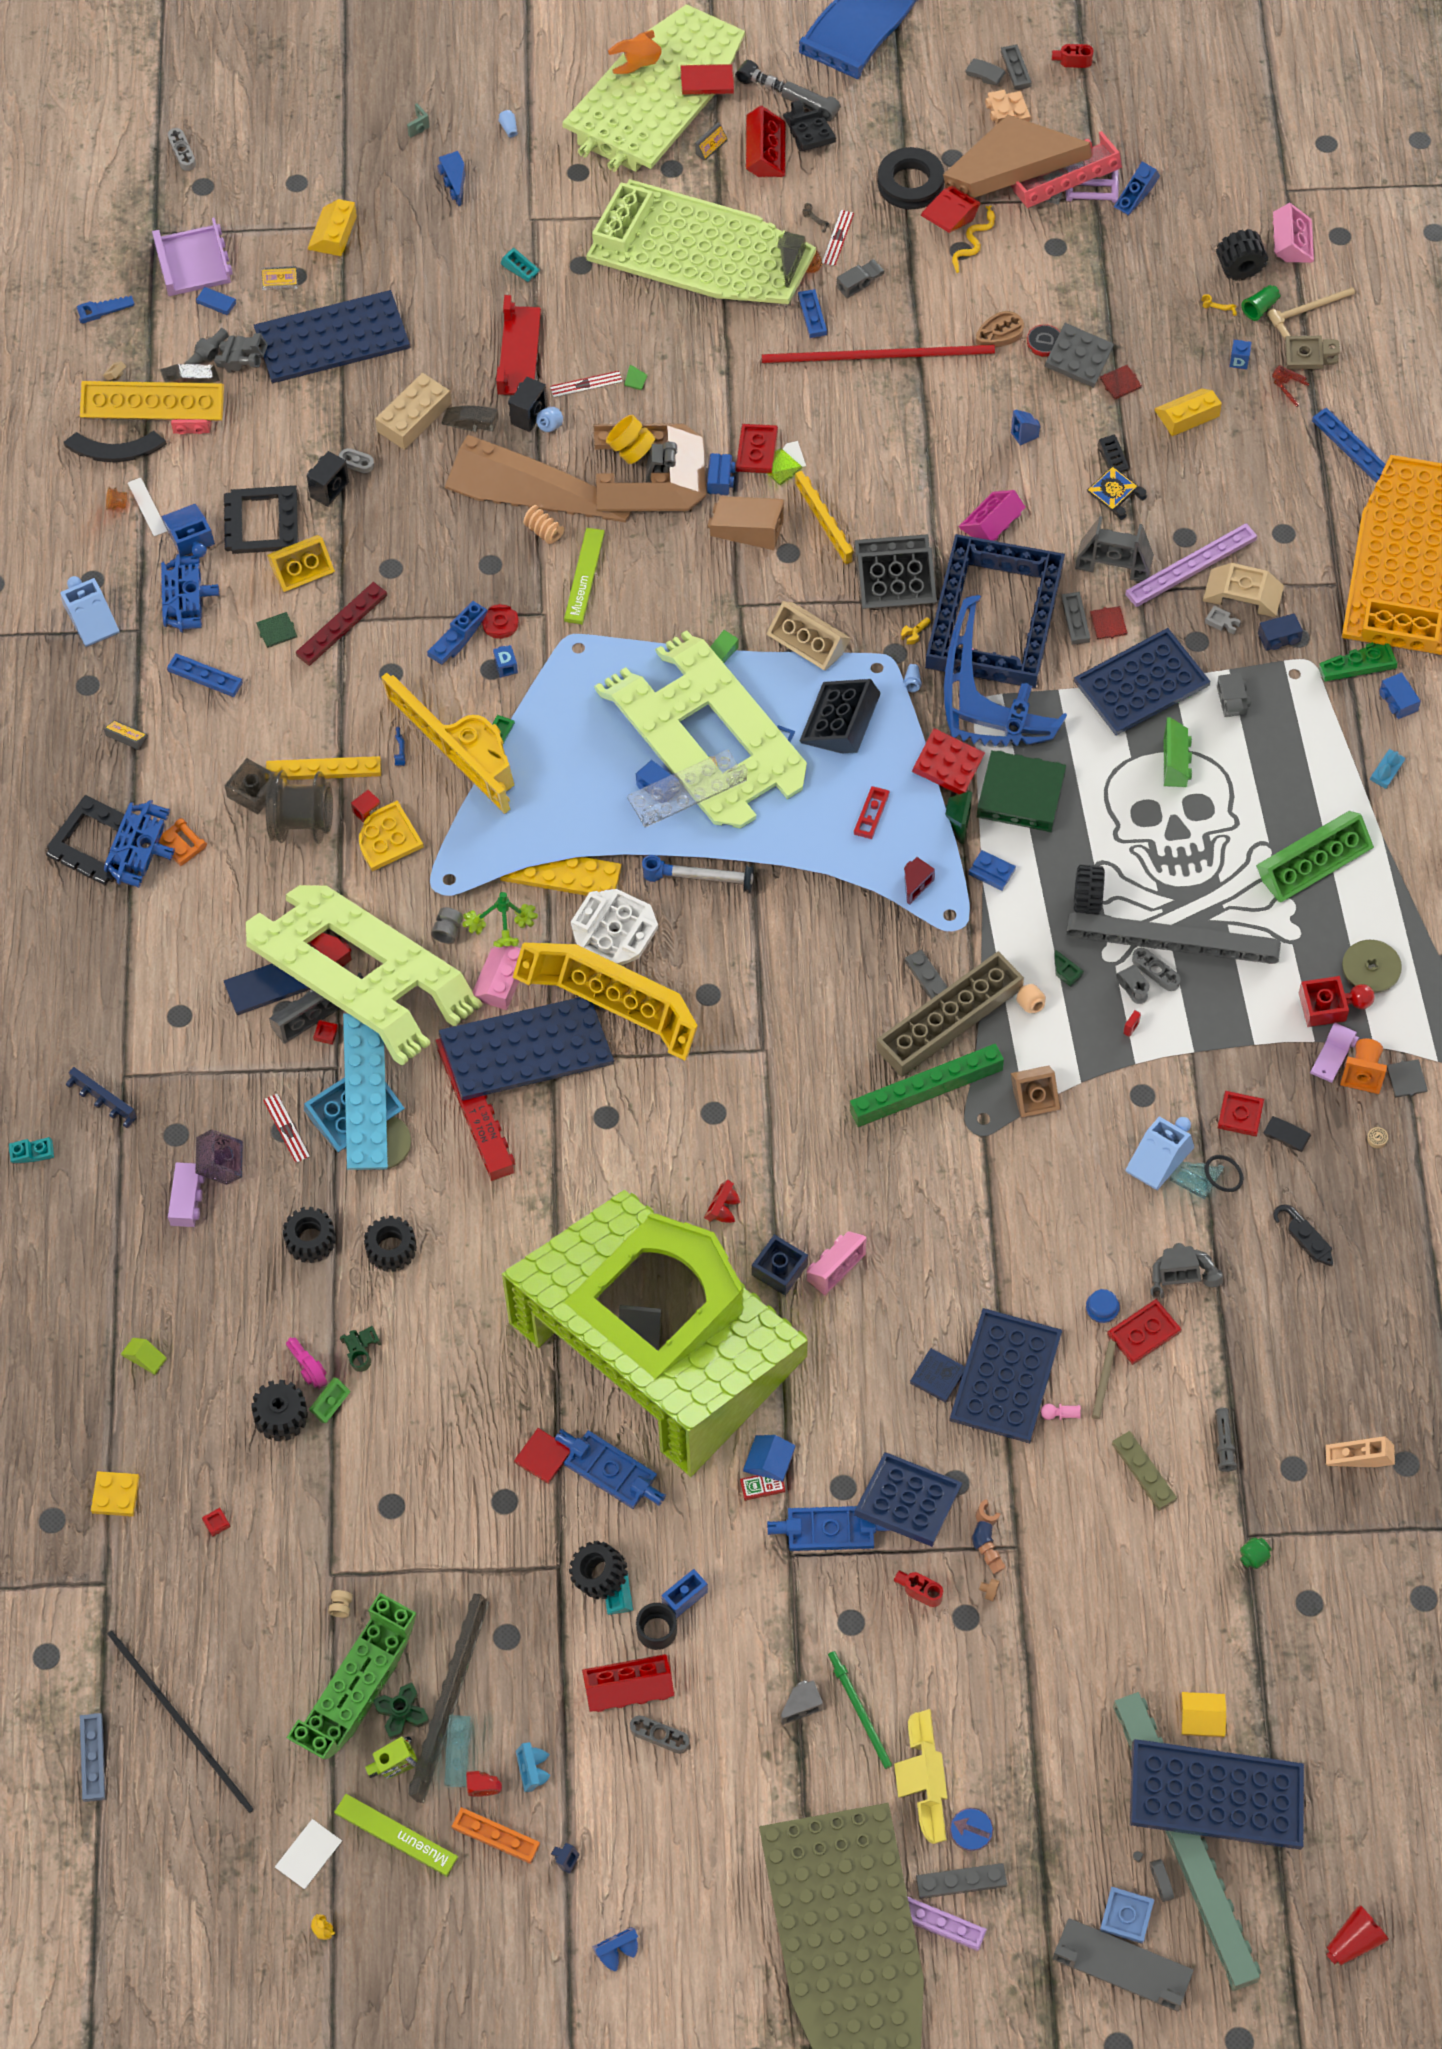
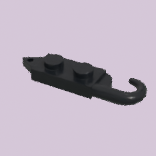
M1283 1204L1276 1207L1273 1212L1276 1223L1280 1222L1278 1214L1282 1211L1287 1212L1293 1218L1289 1224V1234L1315 1263L1321 1262L1333 1266L1332 1247L1314 1227L1291 1205Z

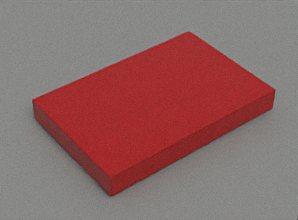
M732 64L680 65L682 95L734 94Z
M742 424L736 472L772 474L778 425Z
M1156 1298L1110 1329L1107 1334L1112 1341L1117 1343V1347L1133 1365L1181 1333L1182 1329Z

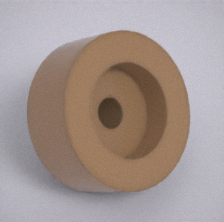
M991 1579L990 1584L981 1582L979 1590L986 1592L985 1599L994 1601L1000 1581Z

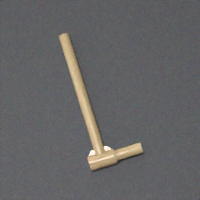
M1352 287L1282 313L1276 309H1271L1267 315L1285 340L1286 336H1291L1284 326L1285 319L1354 295L1355 290Z

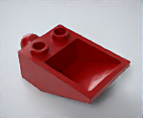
M950 186L944 189L925 208L920 216L950 233L972 222L981 203L954 186Z

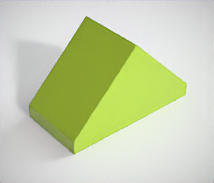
M132 1338L121 1353V1356L154 1375L167 1359L147 1339Z

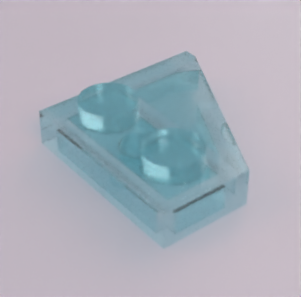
M1182 1162L1170 1176V1181L1203 1199L1207 1197L1213 1187L1206 1177L1204 1163L1192 1164L1190 1162ZM1218 1165V1167L1209 1166L1210 1176L1216 1182L1224 1170L1223 1165Z

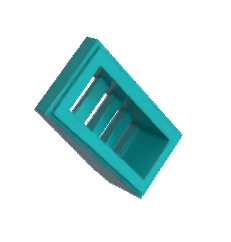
M514 247L502 257L500 263L503 267L527 282L540 272V269ZM531 270L532 272L529 275H527L526 272Z

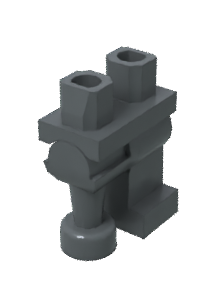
M256 333L253 337L237 336L235 338V336H229L228 341H221L219 350L222 355H217L214 362L217 367H224L227 373L239 371L242 365L258 368L268 344L261 333Z

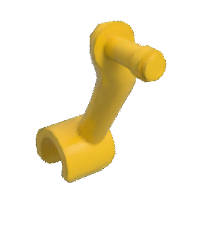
M1209 294L1202 296L1201 301L1204 308L1213 307L1223 311L1232 310L1233 316L1237 315V306L1235 304H1218L1212 302V297Z

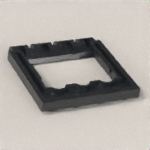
M297 486L231 489L230 493H225V551H232V554L272 552L298 543ZM278 498L279 539L242 542V501Z
M84 795L47 845L48 851L46 856L57 862L61 860V864L73 870L77 868V872L89 878L93 876V880L103 885H106L109 881L113 882L115 877L111 875L110 871H104V863L65 844V841L72 836L84 816H90L96 819L97 822L103 825L106 824L118 832L125 814ZM114 864L113 867L119 870L120 865Z

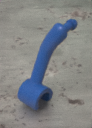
M396 727L397 735H395V738L399 743V754L394 755L395 766H405V740L400 734V727Z

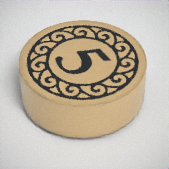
M1379 1127L1372 1128L1367 1136V1142L1373 1148L1384 1147L1388 1140L1387 1132Z

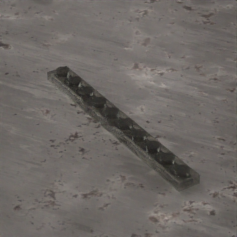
M474 1593L472 1600L468 1604V1612L461 1626L462 1631L459 1640L456 1641L455 1652L452 1660L449 1662L446 1679L442 1683V1692L439 1700L436 1702L435 1713L429 1723L426 1740L422 1744V1753L416 1763L413 1780L409 1784L408 1795L416 1802H425L489 1606V1602L482 1594Z

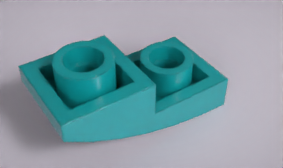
M50 1137L32 1142L25 1139L9 1144L11 1163H28L54 1158L53 1140Z

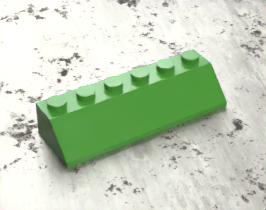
M1347 811L1260 862L1256 867L1265 886L1279 902H1283L1371 850L1374 846L1362 815L1353 811Z

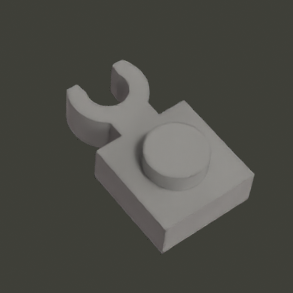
M1213 606L1205 619L1206 624L1220 631L1225 627L1231 634L1236 633V628L1232 625L1239 627L1241 621L1237 618H1230L1231 613L1216 606Z

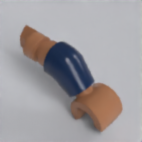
M985 1499L976 1511L978 1523L972 1535V1543L976 1551H979L981 1555H985L984 1560L986 1564L990 1567L993 1574H996L1006 1567L999 1553L993 1550L995 1547L992 1539V1525L997 1522L1001 1514L996 1512L994 1516H988L984 1512L989 1505L988 1500Z

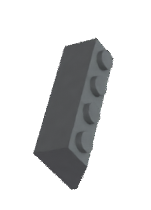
M310 990L304 997L292 1001L288 1007L275 1012L269 1018L273 1031L285 1044L317 1024L319 1020L322 1021L341 1008L315 991Z

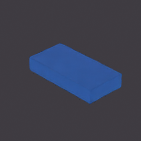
M204 287L196 302L228 316L236 304V299Z

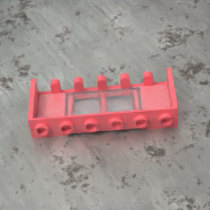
M1100 131L1098 132L1100 144L1092 147V142L1089 139L1084 140L1090 142L1092 152L1090 159L1022 182L1018 181L1010 186L1026 208L1050 199L1051 196L1122 168L1120 152L1105 134Z

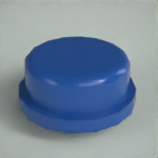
M1107 1289L1095 1291L1088 1297L1086 1302L1088 1316L1099 1323H1107L1114 1320L1120 1310L1116 1295Z

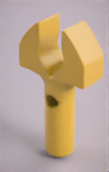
M926 617L914 628H909L906 625L902 628L901 640L907 635H912L907 639L906 644H916L920 638L918 633L927 627L931 620Z

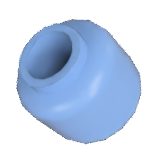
M547 407L537 414L536 423L542 431L551 432L562 425L563 415L558 408Z

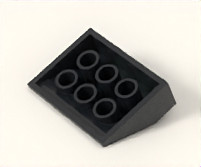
M871 679L823 682L799 740L800 743L838 753H858L881 694Z

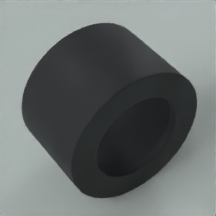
M650 1603L639 1611L636 1618L639 1641L645 1647L653 1650L664 1649L673 1643L677 1635V1619L669 1606L663 1603ZM660 1618L668 1623L670 1632L666 1636L656 1639L646 1636L644 1628L651 1619Z

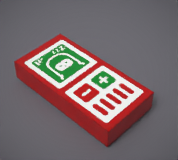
M758 1475L740 1479L744 1501L785 1493V1486L782 1481Z

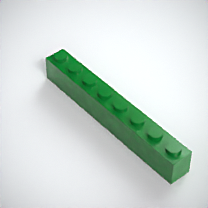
M996 1043L850 1100V1113L857 1127H861L1003 1071L1004 1058Z

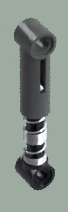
M745 60L735 74L736 78L743 84H749L750 82L760 83L761 86L765 85V88L771 91H778L783 98L791 102L801 100L803 107L811 111L822 109L823 117L826 121H831L841 108L840 102L834 97L825 98L790 81L783 83L784 81H778V78L772 75L767 76L764 72L761 73L757 64L752 60Z

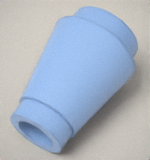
M510 110L501 112L498 121L508 137H515L518 134L515 114Z
M916 664L908 666L903 681L908 692H916L922 685L919 666Z

